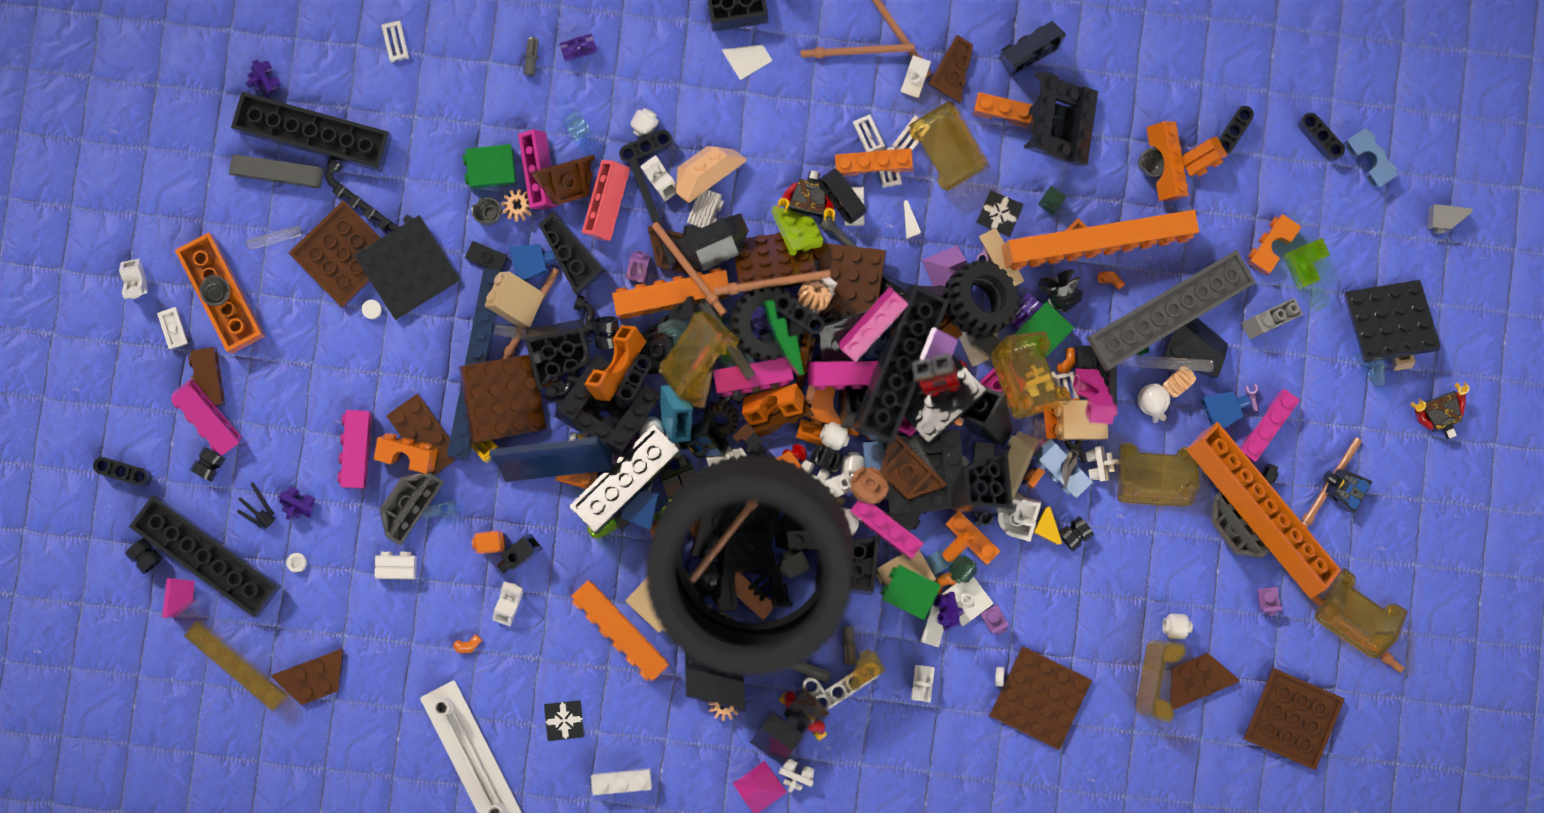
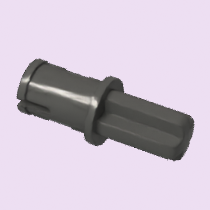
M528 38L527 50L524 55V75L535 76L536 62L539 59L537 56L538 38Z
M854 626L842 627L843 644L841 646H843L844 663L845 665H854L856 663L855 646L857 645L854 643Z

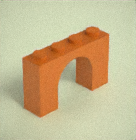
M833 385L826 386L824 390L815 391L811 405L814 416L808 418L812 424L822 426V423L829 424L835 422L841 425L840 416H838L833 406V398L836 389H833ZM847 428L850 435L859 437V434H861L851 428ZM866 437V439L877 442L874 439Z

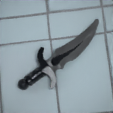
M1065 440V446L1069 450L1067 452L1068 457L1064 460L1062 468V479L1065 488H1067L1070 474L1077 464V457L1081 459L1082 463L1086 461V455L1081 449L1084 440H1076L1075 444H1072L1070 440Z

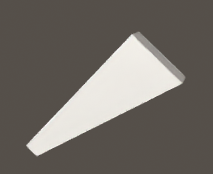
M908 200L903 202L906 240L920 235L921 231Z

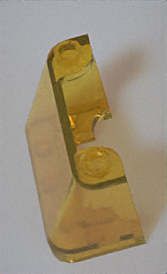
M947 101L909 124L911 137L913 140L917 139L922 143L939 173L937 182L942 190L949 191L990 168L988 160L953 102Z
M697 312L692 316L691 322L667 358L660 363L659 373L681 400L698 402L702 396L698 389L703 387L700 384L701 380L719 354H725L727 351L724 349L729 345L735 347L740 339L708 312Z
M1046 331L1007 336L992 350V362L1003 392L1006 395L1011 414L1015 419H1022L1067 405L1072 401L1066 387H1056L1046 361L1045 354L1049 351L1051 345Z
M1133 443L1120 444L1117 500L1122 503L1191 506L1199 491L1198 464L1187 452V446L1179 449L1176 455L1138 453V447Z
M1343 568L1317 608L1315 619L1371 658H1379L1397 642L1408 611L1397 604H1389L1384 609L1352 588L1356 583V577L1350 571Z
M1152 640L1147 644L1136 701V710L1140 715L1173 722L1175 712H1173L1171 704L1165 700H1160L1159 695L1166 661L1172 663L1179 661L1185 655L1187 645L1162 640Z

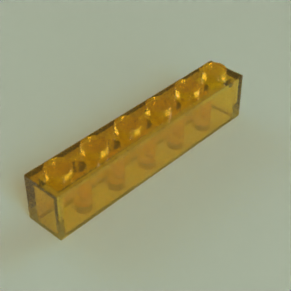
M195 621L184 634L185 638L272 711L277 710L289 696L286 691L203 621Z

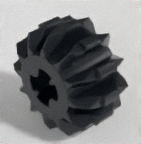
M816 445L809 459L814 465L834 473L841 467L843 456L830 448Z

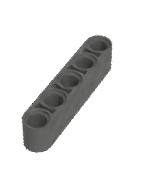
M232 155L228 174L243 178L321 188L324 169L316 166Z

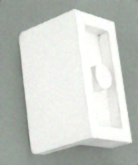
M931 605L920 642L939 647L944 631L943 625L937 623V615L940 613V610L934 605Z

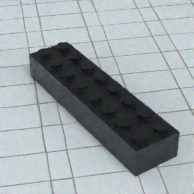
M242 91L231 125V129L236 133L379 172L383 170L392 135L388 131Z
M917 285L907 287L903 299L908 305L892 324L851 427L852 430L884 445L893 444L916 387L917 381L915 379L913 362L920 360L932 328H939L949 303L948 300Z
M152 495L129 526L254 618L261 615L281 587L272 578L158 496Z

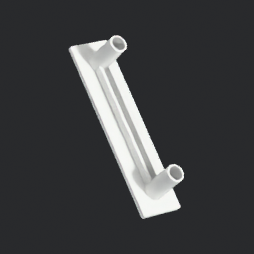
M453 680L422 696L420 699L477 813H522L456 681Z

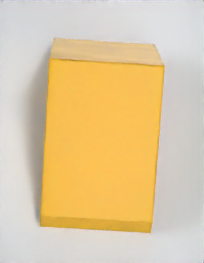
M492 440L472 443L473 450L486 463L492 460L490 449L499 448Z
M1051 507L1044 508L1033 533L1058 545L1062 544Z

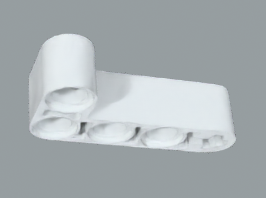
M872 662L865 663L825 690H823L815 678L809 677L803 681L802 688L806 687L807 682L814 681L817 687L810 693L816 699L820 697L827 700L825 708L828 710L876 679L879 675V668ZM868 666L871 668L875 667L874 675H866L864 678L867 680L863 682L858 672L861 671L864 674L867 672ZM852 676L859 678V685L856 687L849 685V679ZM835 687L843 689V695L839 698L834 697L832 694Z

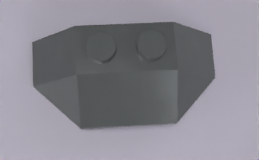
M430 472L401 477L379 509L385 537L401 546L444 481Z
M1219 491L1214 496L1211 524L1235 555L1264 557L1270 550L1264 545L1257 534L1253 532L1252 528L1239 515L1232 504L1228 502L1222 492Z

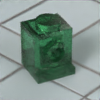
M1051 185L1038 205L1054 215L1067 196Z

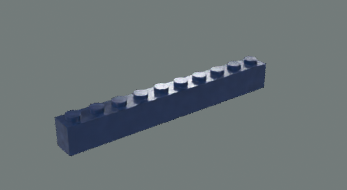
M483 269L465 365L488 362L497 314L485 307L486 297L493 288L495 277L499 272L503 271ZM461 381L447 456L450 459L469 462L472 437Z

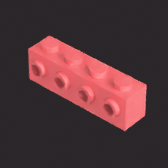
M601 161L582 229L583 234L598 240H611L626 182L629 177V167L616 161Z

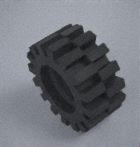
M721 400L717 404L714 401L705 410L703 421L711 419L725 437L728 434L732 435L733 431L735 432L739 420L737 409H733V404L728 406L727 401L724 404H721ZM717 414L724 415L728 418V422L726 424H718L714 421V416Z

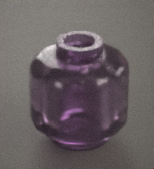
M762 308L756 309L751 316L750 327L755 335H765L771 330L766 311Z

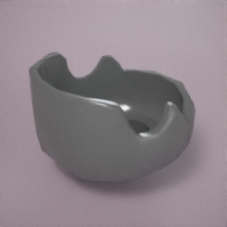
M1148 148L1142 151L1138 158L1139 170L1145 176L1159 177L1163 174L1164 159L1161 152L1156 148Z
M491 197L480 198L471 207L472 216L476 222L483 226L494 225L502 216L501 205L496 199Z
M215 275L205 278L200 286L201 298L210 306H220L226 303L230 296L228 282L222 277Z

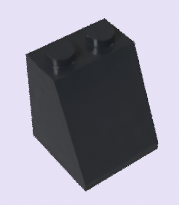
M983 386L987 393L958 419L973 434L1004 446L1013 430L1006 395Z
M771 710L750 743L782 765L794 751L804 733L800 732L796 727L789 726L784 718Z

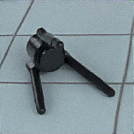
M252 482L251 486L266 512L264 510L256 511L240 497L238 500L256 516V519L241 510H237V513L256 524L259 528L262 527L266 530L275 521L273 517L275 513L270 509L260 491Z

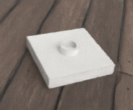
M971 573L941 594L945 595L950 591L955 592L957 607L964 610V614L959 616L962 627L994 604Z

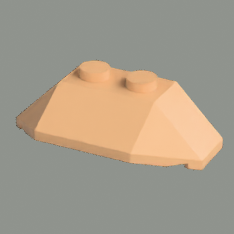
M706 146L677 168L676 194L687 203H690L747 160L734 149Z

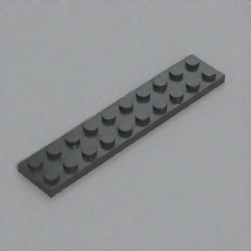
M1235 250L1086 338L1105 371H1108L1256 282L1240 254Z

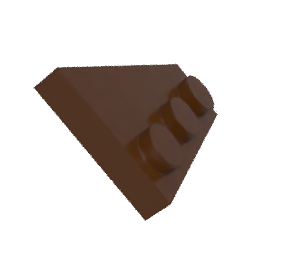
M956 35L929 80L928 85L960 104L973 44Z
M805 402L803 404V413L784 417L781 410L776 408L768 415L767 422L751 425V428L759 437L779 430L786 423L791 422V424L798 422L799 418L806 415L809 418L814 416V414Z

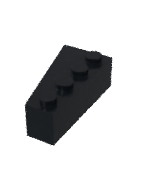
M551 212L538 224L575 295H580L607 270L557 213Z

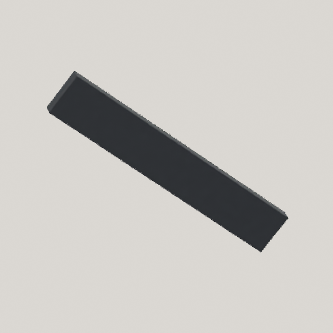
M636 159L629 161L630 169L652 225L658 222L663 228L638 161ZM655 232L669 270L676 268L674 255Z

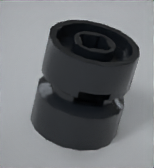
M614 316L595 318L593 320L594 332L597 333L595 335L596 348H614L612 339L619 329L618 318Z
M204 446L198 455L200 459L195 460L190 470L212 482L217 475L216 469L221 468L226 458Z
M1080 516L1070 522V527L1065 526L1059 531L1060 538L1072 552L1082 545V541L1087 542L1094 536L1089 525Z
M145 538L135 542L125 552V555L131 562H137L136 567L142 574L152 570L162 560V556L156 550H151L152 545Z

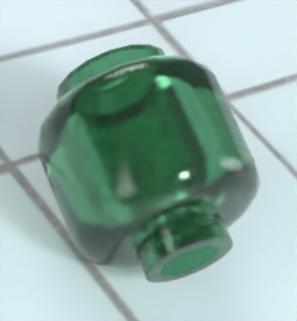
M966 555L963 557L958 556L949 567V572L952 574L950 578L958 584L961 582L969 583L978 571L977 563Z

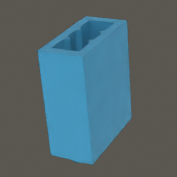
M680 384L661 386L659 420L662 422L671 443L690 441L692 406Z

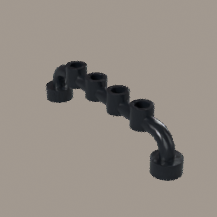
M329 159L326 163L329 166L326 171V179L334 188L332 192L340 198L344 195L349 199L347 203L354 209L358 207L363 209L364 212L362 214L371 221L375 218L379 221L377 226L386 232L389 229L394 231L400 227L336 181L333 177L334 172L339 173L343 166L334 159ZM406 214L403 218V221L407 223L408 221L412 220L413 217Z
M577 295L573 309L581 311L584 308L587 311L584 326L588 347H590L592 340H589L588 337L590 332L594 333L593 320L595 318V311L590 303L584 301V296ZM578 369L568 374L562 391H557V386L549 384L545 399L552 401L553 398H565L580 378L577 375Z

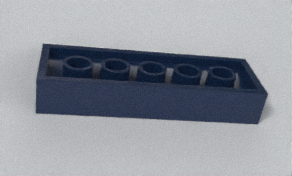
M598 437L490 449V457L497 464L505 482L609 471L612 468L613 452Z

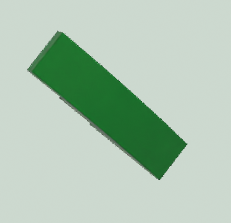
M774 300L764 301L770 328L782 354L796 375L804 374L797 336H788L785 318L777 319Z

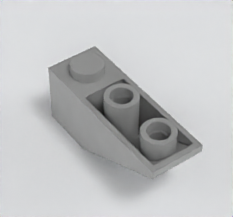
M1293 298L1242 322V326L1250 340L1303 314L1296 299Z

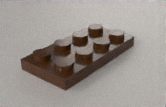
M418 393L386 415L402 439L411 438L414 439L415 443H429L432 447L438 449L435 469L430 472L433 475H437L456 461V459H450L447 456L450 437Z

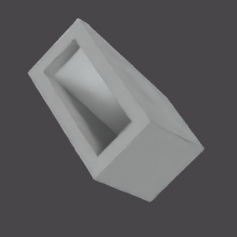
M1434 204L1429 207L1427 230H1433L1434 234H1445V232L1455 227L1471 214L1472 208Z

